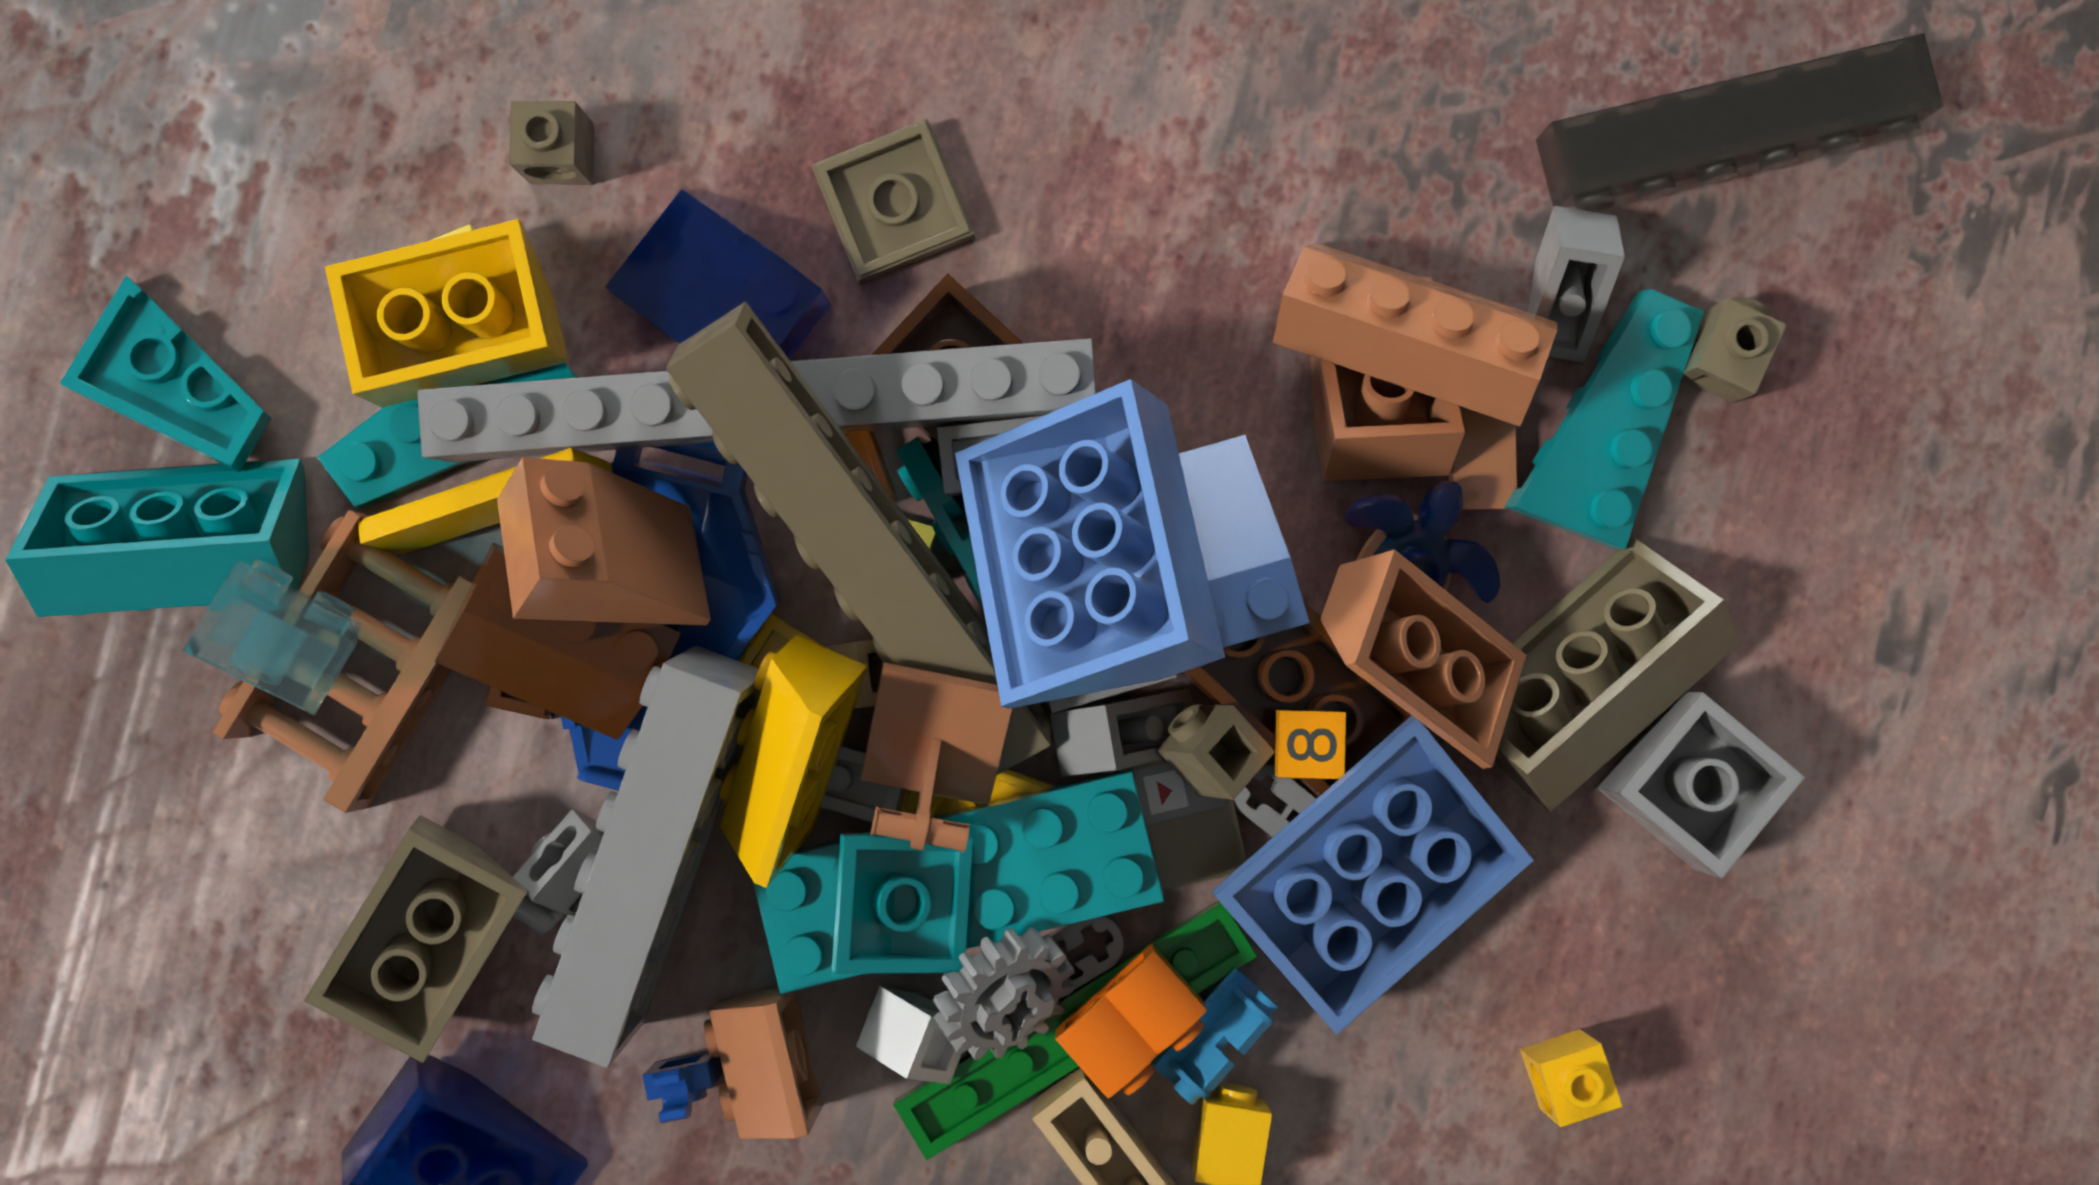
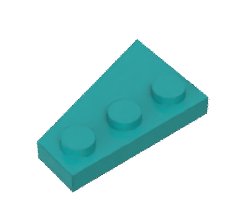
M127 275L59 383L71 392L237 472L242 470L272 419Z
M917 436L896 450L904 466L897 470L898 474L915 500L919 502L924 499L936 520L931 523L935 534L948 553L956 555L967 575L965 579L970 590L983 607L963 494L945 496L940 458L929 440Z

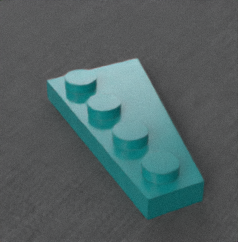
M1652 289L1637 292L1596 358L1598 365L1584 387L1577 388L1565 408L1569 412L1553 438L1545 440L1532 461L1535 464L1532 472L1522 488L1514 490L1504 508L1605 547L1626 550L1704 311Z
M566 362L477 385L579 377ZM418 399L383 407L317 457L352 505L363 510L438 478L439 474L464 463L471 464L478 461L446 462L422 457Z

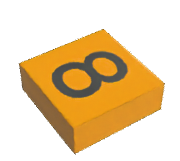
M1276 710L1275 776L1278 778L1340 779L1345 774L1346 712Z

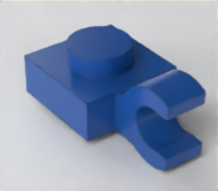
M709 1051L656 1061L643 1074L647 1101L662 1098V1111L659 1112L661 1123L690 1118L692 1102L707 1097L706 1089L712 1088L723 1074L720 1057L713 1059Z

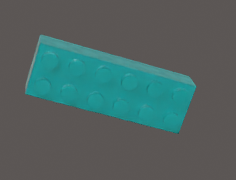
M1133 767L991 801L989 805L979 804L931 817L970 824L968 837L973 838L966 949L980 946L981 939L988 937L993 943L1001 941L1006 929L1013 928L1018 936H1023L1030 927L1040 932L1164 902V889ZM840 839L798 849L767 888L754 883L780 994L861 975L835 974L832 972Z

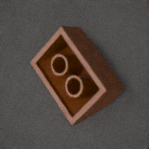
M492 542L434 662L618 740L643 706L640 705L639 700L650 671L654 666L662 668L663 663L668 661L681 633L672 624L513 619L503 546Z

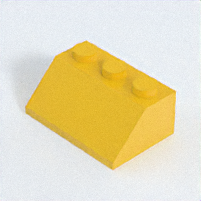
M519 219L325 266L352 394L383 408L418 399L417 390L472 386L569 362L555 299L524 225Z
M797 635L777 654L770 651L764 657L757 671L754 688L761 691L756 709L752 708L748 712L740 727L737 744L744 747L740 762L735 763L729 770L720 791V799L727 801L720 828L753 882L764 888L771 884L814 830L868 665Z

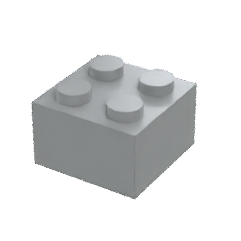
M1685 692L1647 727L1597 789L1695 871L1722 879L1799 786L1805 776L1705 693Z

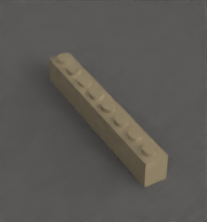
M746 301L680 343L666 367L670 374V385L675 395L688 409H697L713 429V440L719 452L729 463L733 465L739 463L754 482L756 497L761 506L773 518H782L795 535L796 547L806 564L814 570L820 568L835 587L836 599L844 613L854 621L860 619L871 633L874 647L883 663L997 685L986 624ZM1044 702L1012 708L996 776L1051 746V712Z

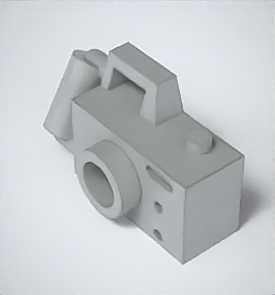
M572 809L552 833L544 835L534 844L531 850V857L513 876L514 879L528 890L513 918L537 934L543 935L551 930L564 915L571 914L575 916L582 897V893L574 891L577 875L588 854H597L604 832L596 829L597 820Z

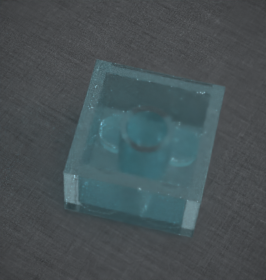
M255 559L252 566H249L239 560L224 580L182 651L315 715L357 645L361 623L351 618L355 610L347 603L327 593L318 591L315 597L312 598L290 587L289 585L293 577L270 563Z

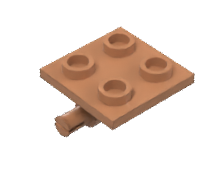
M883 664L860 781L920 792L916 814L876 806L870 835L875 834L910 841L909 848L923 850L925 844L960 850L965 853L970 824L931 818L932 795L989 805L1012 708L1008 709L1001 706L998 686L996 684L895 664Z

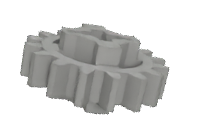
M1030 927L1021 939L1013 928L1006 929L1001 942L993 943L988 937L981 939L980 953L975 956L962 953L958 957L963 965L959 972L944 973L941 979L949 990L934 996L933 1001L939 1009V1012L934 1015V1019L958 1054L961 1055L968 1050L974 1060H980L988 1049H991L998 1059L1003 1057L1009 1046L1017 1045L1022 1050L1027 1047V1035L1033 1031L1045 1034L1049 1030L1045 1020L1051 1017V1015H1060L1065 1011L1059 998L1073 993L1074 987L1068 978L1075 973L1074 968L1068 962L1066 955L1049 934L1042 938L1035 928Z

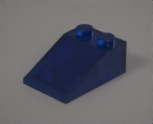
M683 189L679 191L605 286L608 291L677 344L687 340L746 301L788 359L831 306L823 289L772 250Z
M431 1055L427 1056L424 1063L412 1057L408 1058L341 1152L342 1185H574L588 1166L586 1157L472 1074Z

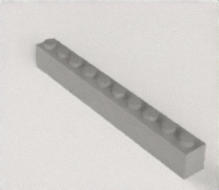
M1091 338L790 361L843 433L981 423L1044 416L1096 394ZM668 371L417 390L422 457L434 460L462 462L551 455L568 448L582 452L715 442L712 436L713 429L697 409H688L675 395L670 385V374Z

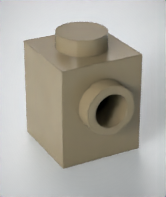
M1745 297L1724 299L1705 310L1682 380L1731 403L1755 395L1787 324L1768 316L1769 309L1755 300Z
M1202 704L1192 705L1179 713L1168 727L1170 736L1156 750L1197 796L1234 800L1275 753L1234 705Z

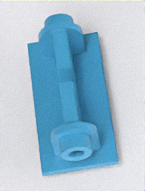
M1235 967L1221 983L1211 990L1205 1000L1207 1011L1200 1018L1205 1026L1199 1035L1180 1051L1176 1052L1169 1046L1151 1062L1156 1068L1155 1071L1174 1083V1089L1191 1105H1194L1200 1097L1207 1100L1211 1096V1092L1235 1066L1222 1052L1229 1042L1240 1053L1245 1055L1267 1028L1275 1022L1271 1016L1279 1006L1269 998V995Z

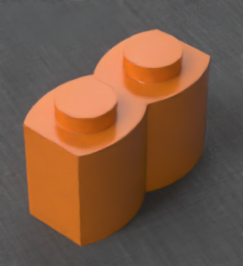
M1152 943L1126 964L1104 987L1079 1006L1056 1029L1055 1040L1108 1099L1121 1089L1126 1095H1130L1145 1084L1153 1075L1156 1068L1151 1061L1169 1046L1176 1052L1180 1051L1199 1035L1205 1026L1200 1018L1205 1014L1207 1008L1203 999Z

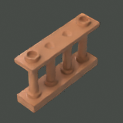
M348 510L345 517L336 519L326 530L320 544L321 549L324 551L245 680L236 683L223 698L219 707V713L222 717L212 732L222 739L251 737L255 728L316 763L329 771L328 778L333 782L323 800L344 813L367 809L451 673L452 669L434 661L474 581V578L459 576L455 583L449 582L443 585L385 549L360 544L358 522L372 515ZM356 563L430 606V615L434 616L422 638L415 637L413 640H410L337 596ZM323 618L397 662L396 669L400 671V674L388 693L382 692L377 695L304 651ZM289 673L363 716L362 724L367 726L354 748L349 747L346 750L340 748L270 705Z

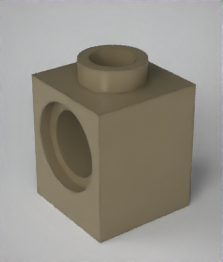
M511 101L509 165L530 184L592 185L594 123L576 101Z

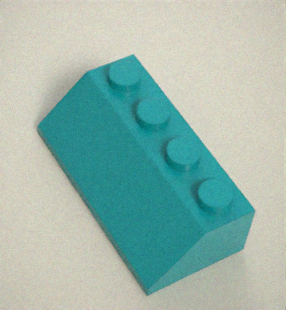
M301 459L246 462L240 472L223 464L49 476L5 561L37 617L78 616L90 613L145 611L159 608L211 606L215 604L257 601L272 602L294 599L309 558L304 467Z

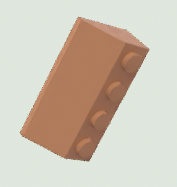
M1312 243L1303 247L1283 292L1272 343L1521 426L1557 333V322L1318 243Z

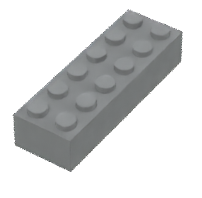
M695 645L683 653L671 657L663 663L662 668L654 666L650 671L639 700L640 705L648 707L640 731L635 729L630 731L618 758V767L626 770L618 793L611 791L608 794L597 818L596 829L604 832L596 855L589 853L585 858L576 878L574 891L582 893L575 916L571 914L566 916L553 945V952L561 955L555 975H547L532 1005V1013L540 1016L532 1040L608 1068L644 1024L723 802L720 799L722 785L729 770L737 762L742 746L737 744L738 732L748 712L752 708L756 709L761 691L754 688V680L758 668Z

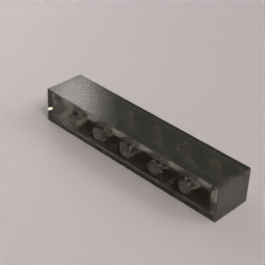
M1925 33L1552 121L1537 137L1536 142L1553 207L1569 208L1575 206L1579 210L1596 212L1614 205V197L1636 192L1638 200H1646L1674 191L1677 188L1675 182L1697 177L1700 186L1710 185L1736 176L1738 174L1737 167L1758 163L1760 171H1768L1798 161V153L1819 148L1821 157H1826L1856 148L1861 144L1859 138L1880 134L1882 142L1902 139L1922 130L1920 122L1944 106Z

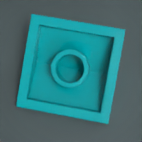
M870 833L841 834L832 972L835 974L959 972L963 965L958 957L962 953H966L973 838L968 837L964 853L960 850L925 844L923 850L909 848L910 841L875 834L870 835Z

